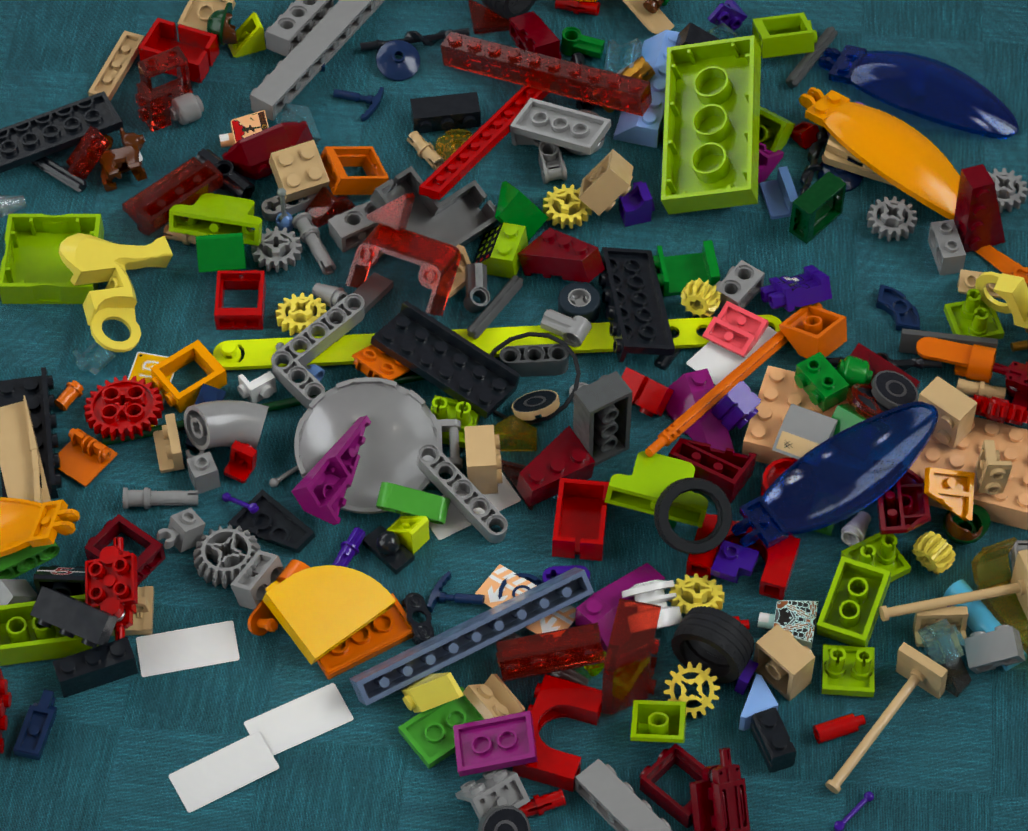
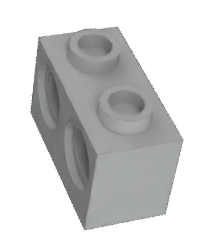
M954 219L931 222L928 243L940 276L960 273V270L964 268L966 253Z
M743 260L736 266H732L726 277L716 283V291L721 293L719 307L723 308L726 301H729L744 309L760 292V287H763L765 273Z
M258 550L230 584L239 606L254 610L262 601L266 593L265 589L276 581V578L284 570L279 555Z

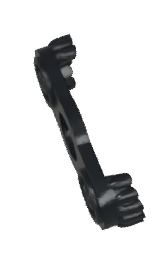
M413 592L407 594L401 606L406 608V620L411 625L413 632L412 642L418 645L434 637L431 623L432 616L429 610H427L424 598L420 594ZM420 612L425 615L426 621L418 623L413 620L412 614Z

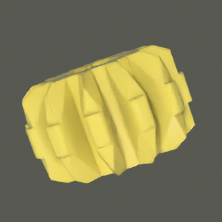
M700 278L688 282L680 296L682 298L680 304L686 306L685 312L690 311L693 316L699 315L700 318L711 317L719 308L721 302V293L716 291L717 285L711 286L709 280L703 282Z
M932 531L921 535L914 543L912 550L916 560L926 567L929 572L933 571L935 574L948 570L953 565L952 563L955 561L956 556L955 551L952 550L953 546L948 544L947 539H943L940 534H935Z

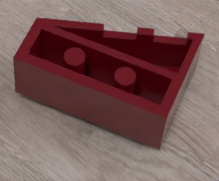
M534 11L509 18V34L534 78L559 71V61L562 60L560 40Z
M680 438L669 452L668 457L692 463L695 467L694 478L705 479L716 484L726 494L731 504L752 476L757 454L749 452L748 456L733 453L734 449L726 448V451L710 448L711 444Z

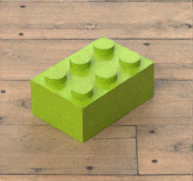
M841 556L817 622V634L851 646L867 647L879 616V607L884 602L891 582V571Z

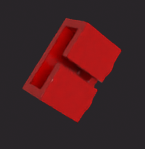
M626 367L622 379L633 391L632 404L635 403L640 406L639 411L650 417L653 414L662 416L674 390Z

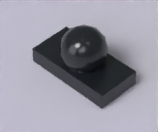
M382 525L362 540L363 545L395 574H398L415 560V555L400 543L398 535L392 531H387Z

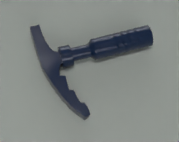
M380 87L374 97L373 95L363 96L360 93L334 89L333 97L356 102L365 101L367 104H372L365 114L361 115V121L363 122L379 107L384 95V87Z
M448 571L433 588L427 609L430 613H433V609L438 601L484 605L485 595L465 593L451 595L446 592H440L443 591V586L446 585L447 581L451 579V572Z

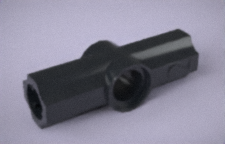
M203 148L198 152L194 159L195 165L213 178L219 189L228 190L235 197L251 198L255 191V185L238 173L231 161L222 160L209 149Z

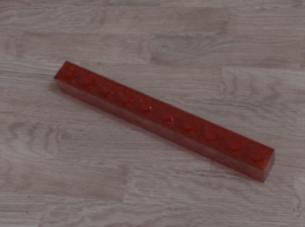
M451 31L440 45L445 66L643 116L652 103L649 81Z

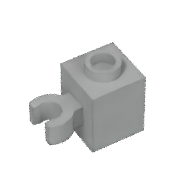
M189 449L186 450L189 477L195 490H198V493L201 494L221 487L218 469L210 451L205 453L204 450H199V454L193 456L190 454Z
M190 507L170 516L168 528L160 529L157 532L156 539H166L164 543L165 549L175 546L180 552L195 547L197 541H201L206 523Z

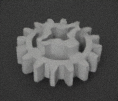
M996 168L993 169V174L988 172L995 183L1000 213L1003 212V209H1007L1009 213L1012 212L1013 207L1020 209V205L1025 203L1028 194L1027 182L1021 181L1022 175L1015 176L1014 170L1007 173L1006 168H1003L1002 172H998Z
M886 196L883 202L877 199L875 205H870L866 219L868 220L867 227H872V234L878 232L879 239L884 236L887 237L889 242L891 238L900 241V236L907 239L909 233H914L917 225V211L912 210V204L905 205V199L899 202L895 196L892 200H889Z
M275 226L274 231L266 228V234L262 233L259 246H251L253 261L258 262L259 268L266 266V271L268 272L271 268H275V271L279 272V268L282 267L287 271L289 264L296 266L295 260L301 259L302 244L300 243V237H295L294 231L288 233L286 227L282 231H279L278 226Z

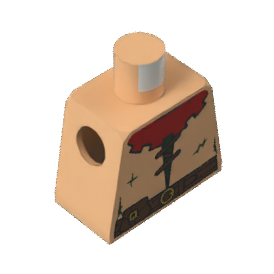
M265 110L232 119L230 121L232 133L219 135L221 148L231 147L245 137L268 129Z

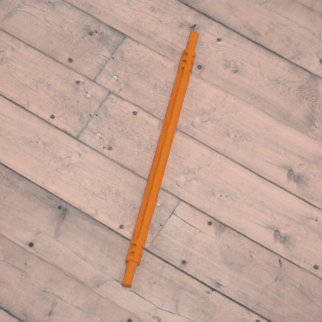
M819 302L813 304L817 307L823 308ZM781 330L658 435V439L645 449V454L648 457H652L664 446H669L714 407L740 381H744L789 342Z

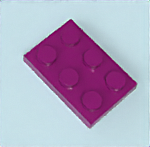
M530 710L453 726L457 771L460 777L538 762L533 718Z

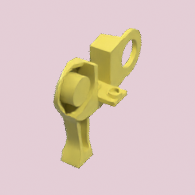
M82 233L67 237L60 243L58 253L62 262L73 273L70 280L75 286L108 282L105 289L89 291L83 303L86 320L90 326L93 338L101 347L112 352L124 353L132 350L139 343L141 330L136 322L135 315L137 299L126 270L145 267L166 268L173 256L166 237L157 238L145 246L112 243ZM107 320H118L127 326L130 337L122 342L111 340L104 334L102 323Z
M992 271L983 272L976 279L975 287L980 291L981 300L997 312L1011 313L1014 325L1028 329V287L1024 277L1005 273L999 274ZM986 284H996L993 291L1002 297L1006 303L994 299L988 293Z

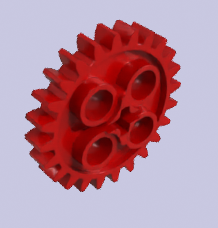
M124 375L121 381L117 377H114V382L112 383L105 380L104 387L97 385L98 392L90 391L91 397L86 398L87 405H84V414L89 428H94L95 434L101 432L102 438L110 435L111 441H114L117 436H120L121 441H124L125 436H129L133 440L136 433L143 436L144 429L152 431L151 425H158L157 419L162 418L161 411H164L162 395L159 394L158 387L154 388L152 382L146 384L145 378L138 382L136 376H133L131 380H128L126 375Z
M974 394L973 397H970L977 402L976 415L987 417V420L1003 424L1004 422L1020 426L1023 423L1028 424L1027 407L1009 403V400L993 396L988 398Z

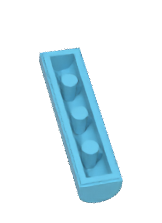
M964 579L954 582L946 590L944 597L973 590ZM982 600L953 605L957 607L967 606L969 614L967 625L973 633L977 631H985V633L995 631V627L1002 625ZM1024 651L1025 660H1027L1028 655ZM1016 663V664H1012V665H1008V666H1005V665H1001V666L1004 668L1005 671H1008V670H1010L1011 668L1017 666V665L1020 664V663Z

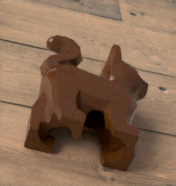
M121 127L120 135L124 147L112 150L110 149L114 140L111 136L105 134L95 138L96 143H104L98 149L97 157L102 167L101 179L106 192L117 189V184L113 182V179L115 177L122 179V173L130 170L137 181L147 179L146 171L142 168L143 157L140 152L146 141L143 135L126 133Z

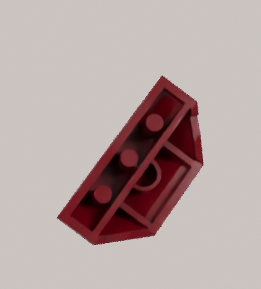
M301 121L300 123L284 122L239 140L228 152L222 155L223 160L231 161L234 169L242 176L257 180L273 173L269 164L272 152L311 141L313 137L306 121Z
M900 460L874 461L880 535L908 533L931 521L928 496L924 493V480L912 470L906 468Z

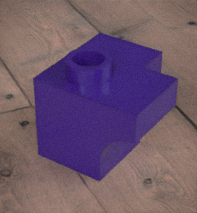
M646 182L633 183L631 192L623 197L619 196L618 211L625 227L651 221L655 206Z
M723 540L710 575L733 583H738L740 576L751 577L759 557V551Z

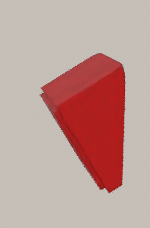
M803 121L794 127L790 137L802 148L807 149L812 143L818 141L816 138V133L819 132L818 125Z

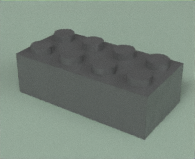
M617 371L609 375H603L597 381L589 385H583L574 392L573 432L594 459V466L628 450L630 445L633 391Z

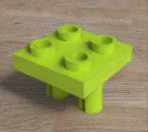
M968 290L965 301L944 305V312L953 334L994 339L1004 338L1005 332L996 311L988 307L981 300L979 290Z
M435 395L430 410L437 419H458L461 421L459 447L465 448L464 427L477 426L480 415L471 410V405L467 402L464 405L463 401L459 402L456 399ZM442 432L443 444L449 445V432Z
M879 532L841 551V556L891 571V582L911 572V566L896 548L898 539L894 534L880 535Z
M823 644L821 694L874 697L875 648Z

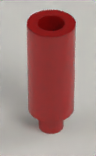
M851 713L813 725V734L817 743L820 744L858 732L859 726L865 725L866 720L863 714L855 717Z

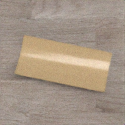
M622 0L650 32L659 34L674 28L673 23L659 8L654 14L648 12L643 6L646 0Z

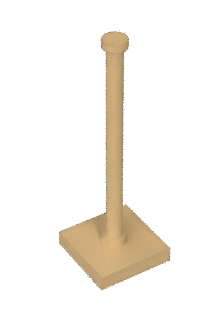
M1028 549L1018 551L1011 584L888 608L886 605L880 606V618L884 622L889 621L891 617L1016 593L1028 620Z
M903 642L898 649L896 672L908 680L833 779H829L826 782L825 786L835 794L840 792L842 783L916 686L921 687L940 699L946 687L948 672L946 668Z

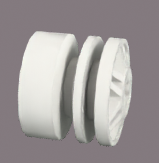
M658 579L635 584L628 590L621 592L622 598L634 596L635 599L634 602L624 604L625 608H637L638 612L627 618L631 634L681 623L680 607L667 606V601L676 598L677 594H665L664 589L675 587L674 580Z

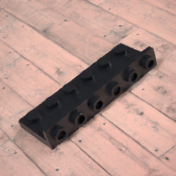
M103 91L0 129V173L114 132L121 127L124 128L123 122Z
M602 247L600 255L605 270L599 274L598 283L603 290L602 302L606 303V319L610 321L609 333L614 339L613 352L617 353L618 362H624L627 353L673 356L675 346L652 251Z
M407 301L402 303L400 313L371 338L370 344L459 402L463 401L464 405H466V402L469 403L471 410L485 419L517 389L520 378L518 372Z
M42 367L41 376L0 381V407L22 402L24 399L23 395H25L50 497L55 499L58 498V488H62L61 474L56 473V468H60L59 453H55V448H59L57 433L53 434V429L57 428L56 414H52L51 409H56L54 394L50 395V390L54 389L53 376L47 374L46 367ZM1 472L2 497L8 498ZM40 475V487L42 488L41 475Z

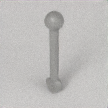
M298 466L293 467L278 478L270 479V486L277 487L279 482L298 471Z

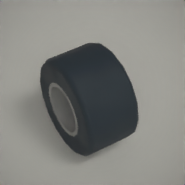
M571 283L560 291L558 312L571 318L578 315L583 316L590 323H594L600 314V294L595 287L588 283Z

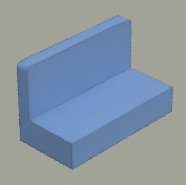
M779 167L777 180L760 183V190L771 219L790 217L792 203L798 198L788 167Z

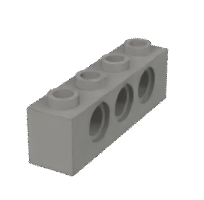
M296 0L294 3L292 2L288 9L279 15L275 23L266 29V49L287 56L290 50L301 42L303 36L314 28L315 23L326 15L328 9L334 7V0Z
M371 200L328 219L329 235L342 253L380 236L386 229L392 230Z

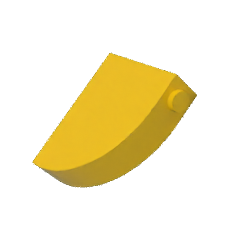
M323 565L304 569L286 578L281 583L276 580L265 589L266 593L262 599L311 665L391 609L396 602L388 590L372 577L352 568L335 565Z

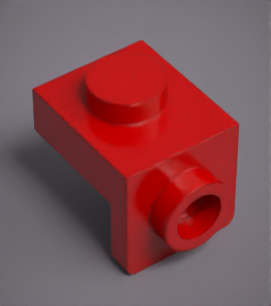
M235 440L231 446L230 461L224 469V475L241 483H246L256 467L257 450L247 443Z

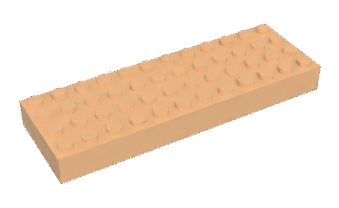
M767 366L758 394L761 403L756 409L759 412L749 421L743 440V455L749 456V452L757 454L756 461L765 464H771L773 461L781 458H792L772 450L791 404L832 417L837 405L849 403L890 426L888 433L864 462L828 443L820 467L807 463L812 467L817 477L875 492L874 461L900 460L906 468L912 470L923 480H925V468L928 467L975 473V467L984 440H994L995 449L1000 452V461H1011L1012 469L1004 492L995 495L978 493L975 473L973 504L984 508L990 515V521L1028 530L1027 429L974 416L971 432L952 449L940 443L936 437L927 431L921 430L914 423L918 402L910 411L897 412L899 409L892 408V410L888 409V411L884 412L876 403L877 400L874 396L869 397L858 390L849 388L845 401L823 412L818 405H814L805 390L797 386L794 379V371ZM858 395H861L869 400L874 399V402L872 401V403L874 404L877 410H873L867 405H865L859 399ZM928 496L930 506L946 509Z

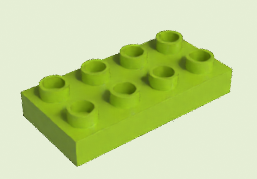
M755 35L667 47L661 202L668 215L758 204L761 49Z

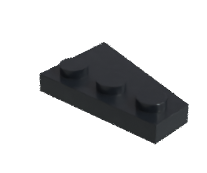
M263 489L248 503H256L259 510L256 513L252 514L247 508L243 507L227 523L232 526V529H236L240 525L242 532L249 530L251 536L298 554L316 537L313 530Z

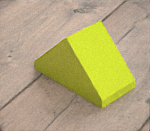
M253 12L236 30L238 43L228 44L235 58L266 50L264 28L257 13Z
M400 516L386 529L396 533L400 543L413 554L430 539L429 519L427 516Z

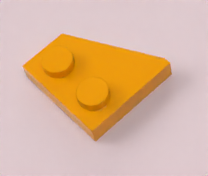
M933 467L925 468L924 493L963 521H972L975 473Z

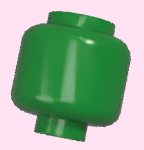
M851 355L845 357L844 360L840 359L836 368L838 373L849 384V388L858 390V388L863 387L865 384L869 385L873 375V371L869 370L870 366L867 360Z

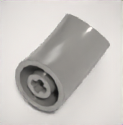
M237 400L203 402L186 408L183 419L184 427L191 443L202 451L216 447H231L235 440L247 443L256 449L269 406Z

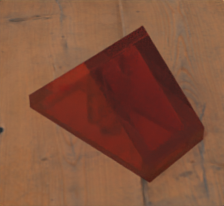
M323 186L305 209V212L310 213L313 225L319 228L327 224L328 219L353 209L355 205L347 195H333L330 188Z
M414 193L404 194L367 214L366 217L368 220L396 230L405 229L415 195Z

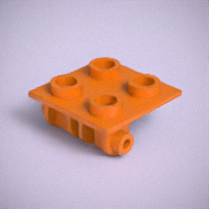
M373 345L352 355L355 359L353 362L356 365L355 368L367 377L394 381V379L410 371L409 368Z
M72 428L68 433L71 441L59 452L60 468L56 469L84 487H87L118 453L81 429Z

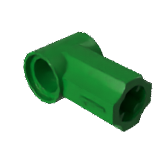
M566 27L562 31L560 50L564 55L572 56L574 53H582L583 55L601 59L605 46L604 40L582 35L581 31L576 27Z

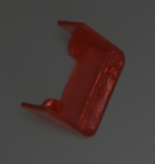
M388 223L377 225L357 248L345 285L358 288L366 281L370 267L377 263L382 252L421 266L418 275L419 282L425 288L432 290L425 313L442 316L461 259L459 249L454 245Z
M619 599L604 662L601 713L608 715L616 714L633 706V700H647L649 694L654 695L657 680L653 679L657 657H652V654L657 655L660 639H655L661 606Z

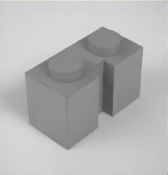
M1000 625L995 627V631L987 633L985 631H977L971 633L970 637L963 639L969 669L976 674L996 669V667L1001 665L1008 666L1026 661L1020 633L1013 626Z

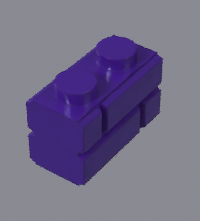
M740 381L711 411L718 420H722L721 423L728 431H732L736 426L741 429L759 412L756 407L761 403V399L754 392H750V387L744 381Z

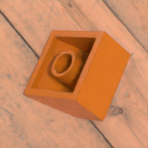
M812 304L803 306L779 324L781 332L799 356L809 358L819 352L826 358L847 341L846 316Z

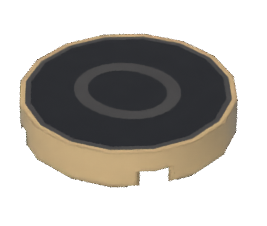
M552 390L533 391L517 398L512 403L511 408L515 418L522 421H532L536 419L535 416L537 415L547 417L554 413L560 406L559 396Z

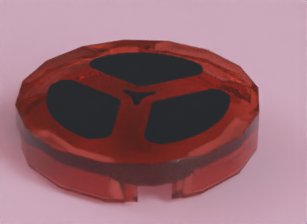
M854 384L848 391L847 398L850 404L854 403L857 406L855 410L871 421H888L894 409H887L878 403L872 395V387L865 384Z

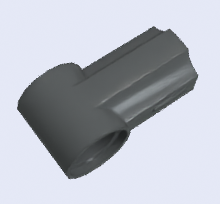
M472 263L465 266L466 296L463 303L466 310L471 313H478L490 301V293L487 290V265ZM473 296H477L481 304L476 303L473 300Z

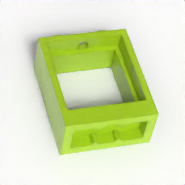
M804 12L752 19V35H755L762 58L814 52V43L818 41L817 32L812 29L811 20L806 18Z

